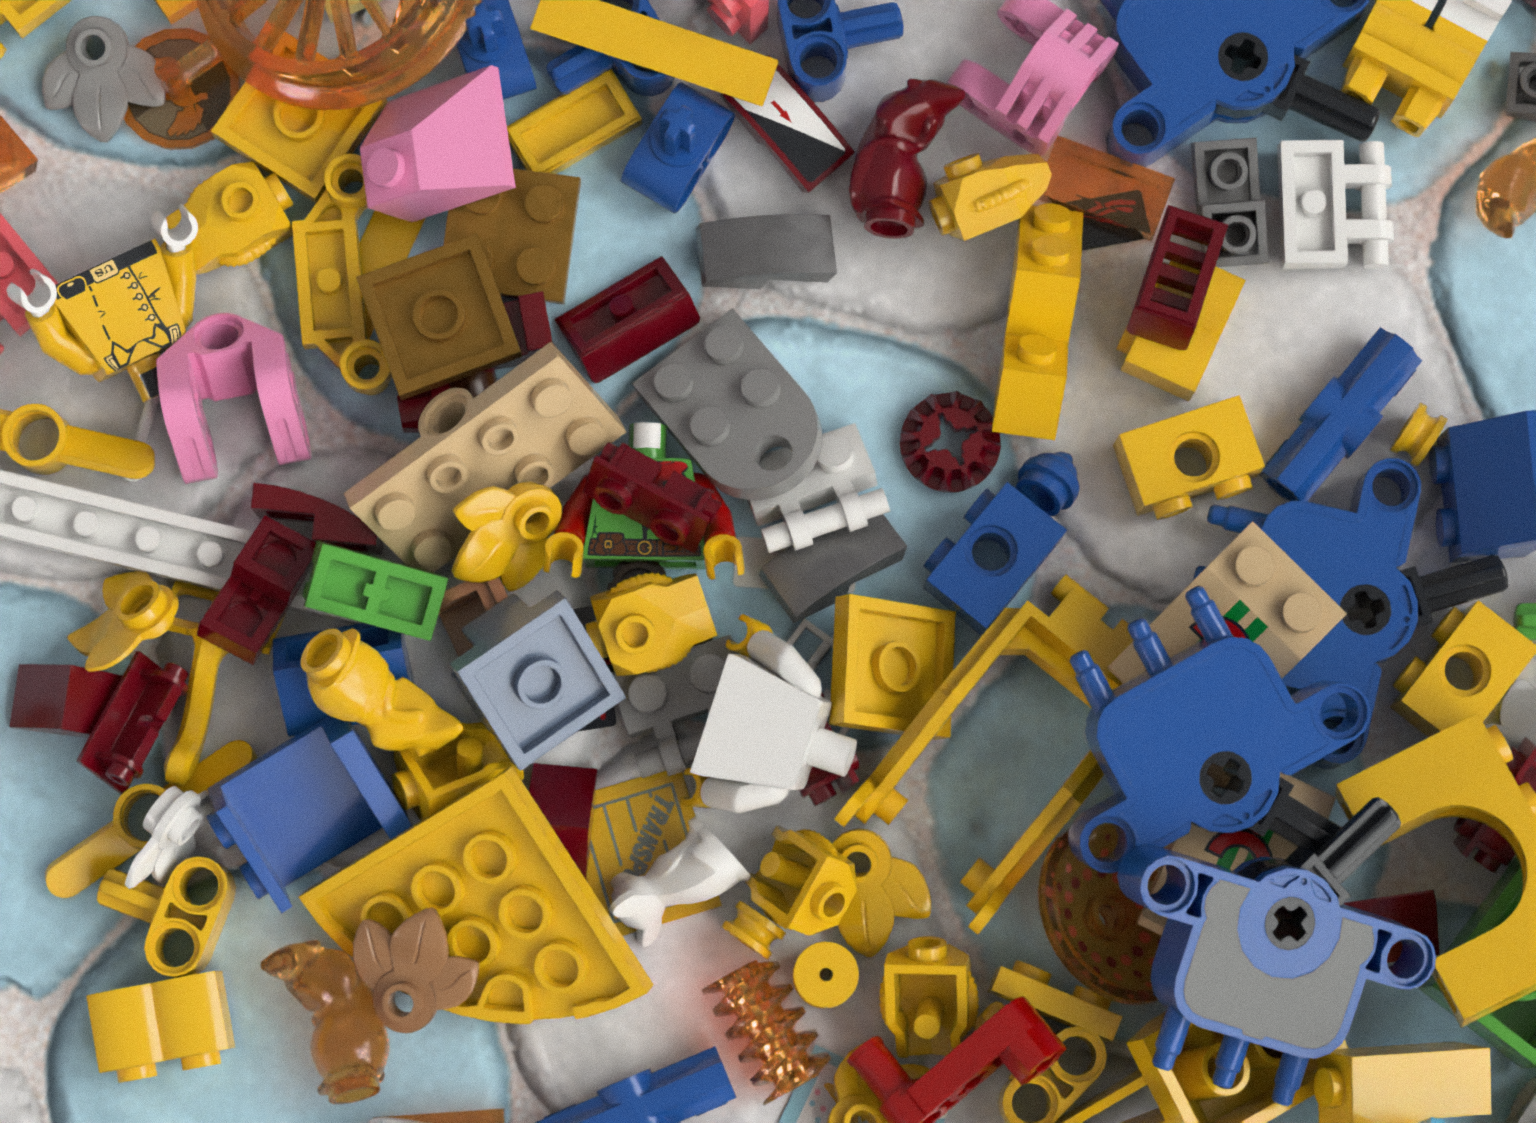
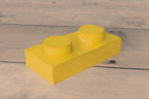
M1019 960L1015 961L1012 970L1003 966L996 968L987 991L988 993L1010 1002L1025 996L1036 1011L1043 1016L1069 1027L1078 1026L1098 1034L1101 1040L1105 1042L1114 1040L1123 1016L1108 1011L1112 999L1078 985L1075 986L1072 995L1048 986L1052 974Z

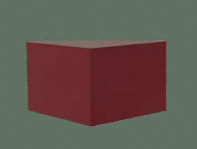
M19 664L9 727L89 738L123 675L104 671L88 672L84 667L75 665Z
M534 763L529 793L587 881L598 769Z

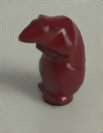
M909 79L905 88L891 92L880 100L875 114L858 145L849 185L852 209L859 220L864 223L866 231L883 238L901 239L913 235L915 228L924 226V218L918 211L926 196L927 178L917 156L918 153L928 148L942 128L946 115L965 98V91L963 89L933 79Z

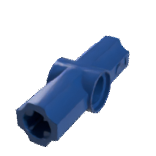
M1380 327L1337 379L1333 376L1298 419L1301 422L1299 427L1288 440L1286 439L1265 464L1266 467L1259 475L1266 481L1269 488L1285 501H1308L1343 457L1348 460L1383 418L1380 412L1417 371L1416 368L1422 360L1414 352L1413 347L1397 334L1390 333Z
M716 1046L653 1073L651 1069H647L596 1091L598 1096L578 1105L574 1104L545 1116L544 1119L535 1123H678L725 1105L728 1101L737 1097Z

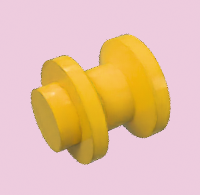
M818 942L807 947L797 958L793 969V983L798 995L806 1003L817 1008H833L844 1003L854 993L859 979L858 965L853 955L845 947L834 942Z

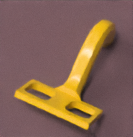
M175 581L172 587V591L177 598L181 595H191L210 600L213 603L219 594V591ZM174 617L173 624L168 631L192 636L195 649L183 717L176 740L165 759L164 775L166 782L184 786L193 775L199 762L211 719L219 665L223 657L229 652L197 636L199 622ZM284 617L262 651L263 654L270 655L273 639L277 637Z

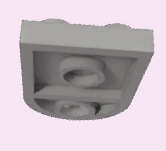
M733 308L632 383L639 397L658 420L666 425L668 432L709 481L720 491L735 498L764 500L790 491L809 475L820 455L823 439L822 428L810 398ZM786 447L792 451L790 461L781 469L769 471L759 466L763 454L771 448Z

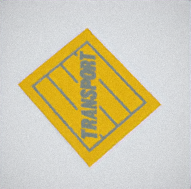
M663 771L645 778L638 777L596 790L587 881L622 936L636 932V928L627 927L609 911L612 904L611 895L614 891L610 882L617 874L622 872L635 876L646 875L658 856L673 849L686 839L690 829L688 821L695 816L693 807L680 804V797L690 798L682 772L668 776L667 771ZM718 895L707 901L694 904L667 906L662 915V924L722 906L720 897Z

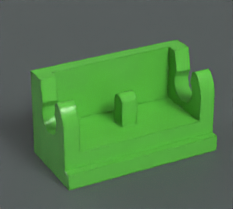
M317 540L312 556V562H314L312 572L303 590L305 607L431 641L449 578L441 574Z

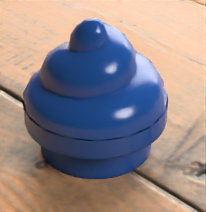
M1060 451L1038 454L1027 459L1018 471L1019 481L1016 489L1049 516H1055L1060 510L1070 508L1079 495L1080 485L1077 479V470L1073 465V457L1069 453Z

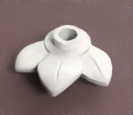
M172 786L155 801L143 821V828L152 834V837L136 855L130 866L125 880V886L128 889L137 886L150 874L158 883L165 884L178 864L185 859L193 857L196 848L194 835L198 829L208 822L206 816L214 810L207 790L199 794L192 790L184 793L176 786Z

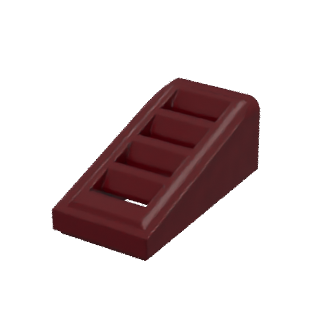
M1171 205L1167 206L1126 328L1130 334L1177 350H1186L1196 329L1228 224ZM1173 234L1206 245V252L1204 253L1171 242V235ZM1167 259L1197 269L1199 273L1195 274L1165 264L1163 260ZM1159 283L1189 293L1191 297L1189 299L1156 288L1155 284Z

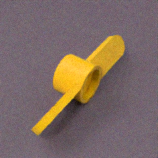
M42 404L23 405L13 412L0 409V450L6 451L15 462L31 473L49 475L60 471L68 464L126 478L140 479L148 476L154 470V450L147 443L70 426L52 408ZM40 419L54 421L59 429V439L55 449L42 459H25L19 448L20 437L24 429L32 422Z
M231 741L199 762L193 775L184 786L169 783L162 788L154 784H138L127 789L115 804L113 820L48 865L45 871L47 888L57 897H73L103 877L109 869L116 868L141 851L148 841L137 839L131 833L128 825L129 812L134 803L140 798L147 795L161 796L172 786H176L184 793L192 790L199 794L257 759L256 752L246 741Z

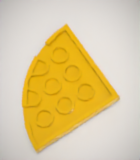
M512 766L311 886L298 897L320 927L351 957H353L355 934L363 920L367 918L374 920L393 934L406 919L417 912L430 907L436 909L446 931L449 956L467 957L480 963L477 982L470 996L459 1006L443 1009L461 1016L512 1024H531L534 1020L560 1019L574 1016L575 1019H581L629 1003L647 994L654 985Z

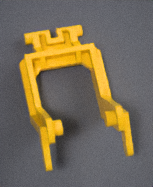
M1067 574L1063 576L1050 593L1061 603L1049 617L1028 600L1021 608H1004L929 699L869 778L847 801L834 820L845 827L853 817H856L865 825L872 815L875 814L886 824L890 825L909 801L894 789L895 786L1000 655H1025L1091 708L1075 678L1076 673L1070 663V657L1079 651H1088L1094 663L1099 665L1111 689L1119 687L1123 683L1107 667L1133 642L1127 630L1129 623L1121 619L1114 629L1110 628L1101 620L1110 608ZM1091 749L994 869L979 857L961 879L960 883L974 893L966 907L976 915L967 927L977 935L990 921L1011 890L1104 776Z

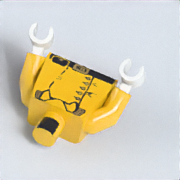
M179 205L181 220L172 229H167L166 217L159 210L152 214V227L164 240L161 247L156 239L150 240L56 285L50 278L36 269H30V274L35 279V288L28 296L16 284L11 282L6 290L8 297L26 309L25 317L44 354L79 375L92 374L98 382H102L127 370L143 403L159 396L156 359L180 339L193 322L196 270L191 242L195 239L198 232V223L184 205Z

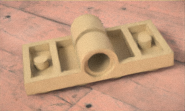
M550 342L476 397H473L464 388H451L437 395L427 404L419 418L418 430L421 437L343 494L349 508L406 565L435 572L457 556L471 532L457 519L453 512L455 506L466 497L485 487L495 486L508 490L522 482H534L551 488L602 451L608 442L613 443L627 432L615 412L559 349Z

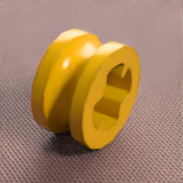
M1420 402L1398 433L1390 447V451L1395 454L1400 451L1407 452L1411 457L1410 463L1417 467L1437 440L1448 419L1443 415L1439 417L1429 416L1427 405Z
M739 900L735 906L738 911L737 917L732 921L725 920L721 928L758 955L769 960L772 955L770 951L771 943L776 939L783 940L786 932L755 909Z

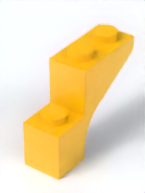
M1045 203L1039 206L1031 205L1022 218H1019L1006 327L994 398L992 432L1055 440L1067 379L1069 337L1081 278L1083 212L1071 211L1058 204Z

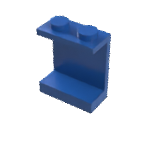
M327 716L207 788L215 811L206 817L214 833L225 849L235 844L238 846L247 860L239 868L251 890L258 899L269 894L281 913L293 907L285 888L288 884L381 828L384 829L389 839H392L413 826L406 810L400 805L394 790L352 723L331 716Z

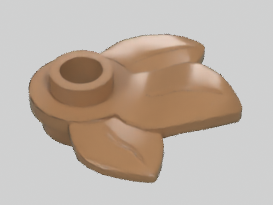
M433 907L426 908L406 919L393 934L380 923L367 918L359 925L353 942L355 969L362 980L374 990L373 1006L375 1013L386 1027L395 1032L413 1033L424 1028L432 1021L437 1010L459 1006L470 996L476 985L480 963L467 957L449 956L446 931L437 910ZM397 991H405L411 996L413 1000L411 1012H404L396 1006L394 998Z

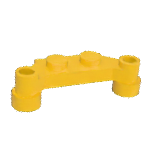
M349 153L337 156L328 164L324 174L326 190L305 220L292 221L301 339L305 350L318 348L341 371L344 380L351 389L361 394L377 395L388 387L392 375L380 343L367 339L364 298L356 277L362 275L357 221L368 206L361 156ZM351 182L363 183L362 188L356 193L349 194L344 192L345 187ZM370 364L379 366V371L375 377L371 379L359 377L360 371L365 366Z

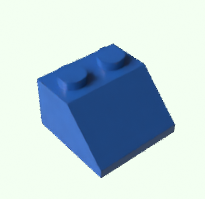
M1536 410L1522 411L1448 427L1437 438V446H1432L1430 449L1429 468L1433 484H1441L1444 508L1437 509L1436 534L1440 547L1448 546L1449 563L1474 561L1491 555L1499 556L1500 559L1526 557L1536 550Z

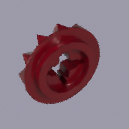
M959 391L930 394L909 411L900 433L901 456L912 476L926 487L950 493L965 491L981 483L995 467L1001 450L1000 433L992 432L993 416L981 400L963 395ZM943 417L945 424H949L954 433L963 430L967 433L974 430L975 433L970 434L969 438L963 441L960 447L962 453L960 459L963 465L959 466L956 457H952L948 449L925 451V449L932 447L933 443L940 439L941 422L939 418Z

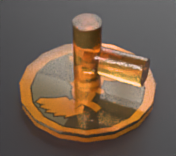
M190 28L163 29L143 38L135 47L149 52L155 58L154 72L166 92L165 104L158 107L128 102V109L124 117L126 124L145 142L166 150L193 149L214 140L215 138L211 133L212 128L240 90V76L229 52L212 36Z

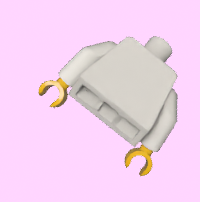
M741 614L738 619L747 625L746 637L740 643L727 639L725 643L729 650L738 654L728 653L692 767L686 768L683 775L693 776L696 781V791L693 797H680V804L683 806L716 808L740 814L776 805L787 797L790 789L800 790L805 788L812 766L845 777L855 755L856 739L824 729L832 702L821 696L822 688L819 677L792 645L773 634L768 624L745 614Z

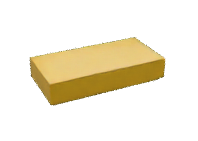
M610 69L567 95H560L508 125L507 131L509 144L525 170L557 174L643 123L632 101L613 70Z

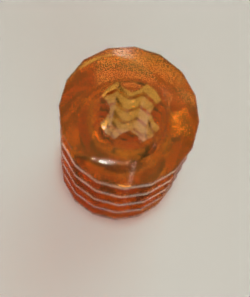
M754 960L701 990L703 995L724 993L725 996L712 1010L716 1018L736 1015L737 1019L725 1032L729 1041L749 1039L750 1042L737 1056L740 1063L761 1061L762 1066L750 1079L754 1087L774 1085L775 1089L764 1100L763 1105L774 1101L817 1077L831 1060L828 1052L807 1053L806 1050L819 1036L815 1029L795 1031L793 1028L806 1013L803 1006L783 1008L781 1006L783 1001L794 990L791 984H769L768 981L781 967L778 960L759 963L757 960Z

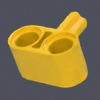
M196 856L185 859L178 864L170 875L165 887L143 880L131 889L125 886L128 873L118 869H109L99 885L97 902L104 907L150 924L144 950L146 960L151 967L162 975L176 978L202 972L211 960L235 898V880L228 868L210 858ZM211 870L217 877V894L209 903L200 906L195 905L188 896V882L198 871ZM184 930L193 939V955L184 965L173 967L165 959L163 952L164 943L168 936L174 932Z
M999 1001L991 1003L977 1017L973 1026L974 1030H977L1005 1005ZM1078 1026L1057 1031L1055 1034L1062 1042L1069 1037L1080 1038L1086 1042L1092 1056L1089 1067L1080 1075H1071L1062 1069L1057 1060L1044 1073L1026 1083L1039 1087L1045 1094L1047 1102L1043 1115L1033 1122H1024L1013 1111V1095L1022 1085L1011 1073L1008 1077L1009 1080L1001 1089L998 1099L1000 1115L1006 1123H1055L1100 1076L1105 1068L1107 1053L1105 1044L1099 1035L1089 1028L1083 1029Z

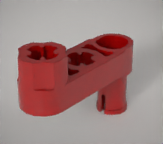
M1021 996L996 1012L921 1078L912 1080L884 1045L883 1039L878 1035L859 1046L848 1057L847 1062L851 1067H854L882 1103L879 1111L888 1123H934L1003 1064L1020 1085H1025L1049 1069L1066 1050V1046L1025 996Z

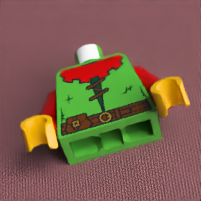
M651 422L630 424L628 429V445L663 464L653 483L664 488L673 471L699 485L714 491L712 498L722 503L710 526L707 525L696 554L680 545H671L663 542L654 535L651 529L623 514H613L603 509L594 498L583 493L588 474H586L562 507L560 522L554 534L545 543L543 571L550 573L551 563L559 559L568 560L572 563L571 577L573 578L580 576L583 560L586 568H615L622 561H656L663 569H706V575L711 580L716 579L714 567L721 562L734 563L737 566L738 576L744 574L745 567L742 545L736 538L732 512L719 491L704 474L693 472L691 459L666 458L667 427L661 423Z

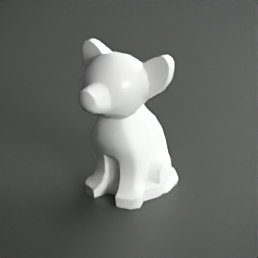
M696 816L688 821L690 829L686 839L673 849L658 856L646 875L635 876L622 872L617 874L610 882L614 891L611 895L612 904L609 911L627 927L636 928L637 941L643 948L650 946L658 937L662 927V915L665 907L707 901L730 889L739 881H748L751 877L735 856Z

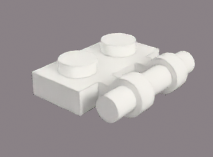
M1343 140L1280 141L1277 146L1281 269L1344 268L1348 263L1347 244L1363 246L1364 268L1383 269L1389 267L1388 244L1394 242L1393 221L1387 220L1386 189L1392 187L1391 166L1385 165L1383 142L1368 141L1360 143V164H1344ZM1345 189L1361 191L1362 219H1346Z
M855 423L822 434V447L818 460L809 475L796 487L773 498L748 500L757 526L779 519L783 520L781 523L760 529L768 553L791 545L795 551L814 545L812 538L847 527L848 531L852 532L868 526L867 519L890 512L889 504L882 488L858 495V492L878 486L875 470ZM783 447L765 453L760 460L759 466L769 471L781 469L790 461L792 451ZM834 500H836L837 502L836 504L821 508L819 510L807 514L803 513V511L826 504Z

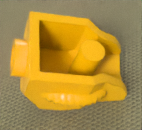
M979 153L970 154L943 166L946 175L933 182L936 198L928 201L929 208L942 236L949 233L950 236L966 241L1022 218L1030 206L1047 190L1052 174L1048 163L1039 154L1003 156L984 162L981 161Z
M253 161L231 164L207 180H203L201 184H198L193 189L184 206L196 218L198 223V232L195 239L191 242L197 275L210 272L224 265L227 267L247 265L249 262H253L261 255H264L271 248L293 236L292 225L284 210L294 204L275 173L264 178ZM179 208L166 217L169 229L176 227L181 220Z
M653 572L649 574L644 573L643 575L638 574L617 583L616 587H612L610 590L590 596L596 620L586 623V630L603 659L609 657L616 676L638 675L644 672H657L670 668L672 665H677L678 662L683 661V658L687 657V654L691 652V648L695 644L718 636L697 573L675 578L667 577L665 574H654Z
M461 722L463 731L456 739L439 749H432L424 756H419L416 749L413 748L394 751V762L397 772L391 775V782L395 795L403 809L413 808L421 821L510 766L514 768L521 781L524 780V771H519L513 765L498 740L481 722L468 724Z
M779 825L776 826L771 834L775 838L772 851L763 857L758 872L756 874L751 873L750 879L745 881L751 888V901L761 907L764 914L771 921H774L775 924L784 929L795 930L808 936L837 926L857 892L855 863L837 852L834 845L815 830L802 829L793 831Z
M935 936L913 938L908 941L907 946L887 953L884 963V976L882 977L883 982L880 983L879 1006L884 1024L895 1035L898 1058L926 1054L946 1056L964 1041V1036L975 1025L979 1013L977 984L972 976L969 955L951 944H947L945 939Z

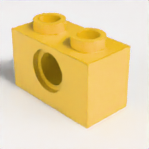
M1240 395L1121 433L1113 444L1137 516L1154 511L1157 520L1173 517L1192 509L1193 505L1190 499L1213 491L1217 500L1227 499L1247 492L1253 488L1250 479L1256 478L1265 468ZM1181 448H1193L1200 452L1206 462L1205 473L1200 476H1188L1182 473L1175 464V451Z
M1479 600L1465 608L1463 612L1454 606L1432 632L1431 637L1438 642V645L1425 662L1415 656L1392 684L1400 694L1391 704L1390 708L1427 737L1476 713L1479 714L1484 722L1536 654V644ZM1449 658L1462 659L1470 666L1473 673V682L1468 690L1457 689L1448 682L1445 676V665Z

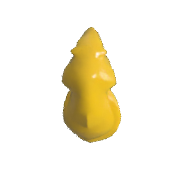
M333 628L327 629L313 637L306 645L301 656V667L306 672L308 690L313 702L320 710L333 718L357 722L367 728L374 747L389 751L413 748L416 749L419 756H424L432 749H439L456 739L463 731L461 722L438 707L429 694L405 677L395 680L386 660L377 650L367 643L360 641V633L356 629L351 628L344 632Z

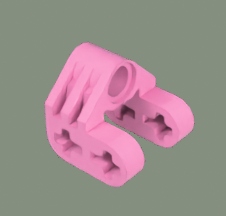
M1005 0L997 11L998 17L1012 32L1034 46L1011 84L1009 85L989 70L970 60L961 61L946 83L955 85L965 91V98L959 104L961 107L1028 152L1043 156L1061 132L1069 113L1074 109L1091 83L1100 77L1115 56L1119 43L1110 37L1105 39L1097 33L1098 29L1090 23L1084 25L1076 19L1077 15L1069 9L1064 11L1049 0Z
M216 313L197 322L156 359L158 390L163 418L185 484L218 477L215 449L202 404V399L207 398L219 401L253 394L258 390L263 414L279 465L311 460V446L307 425L282 334L235 314Z

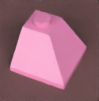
M490 65L388 101L360 146L365 192L369 209L409 222H415L516 188L498 67Z

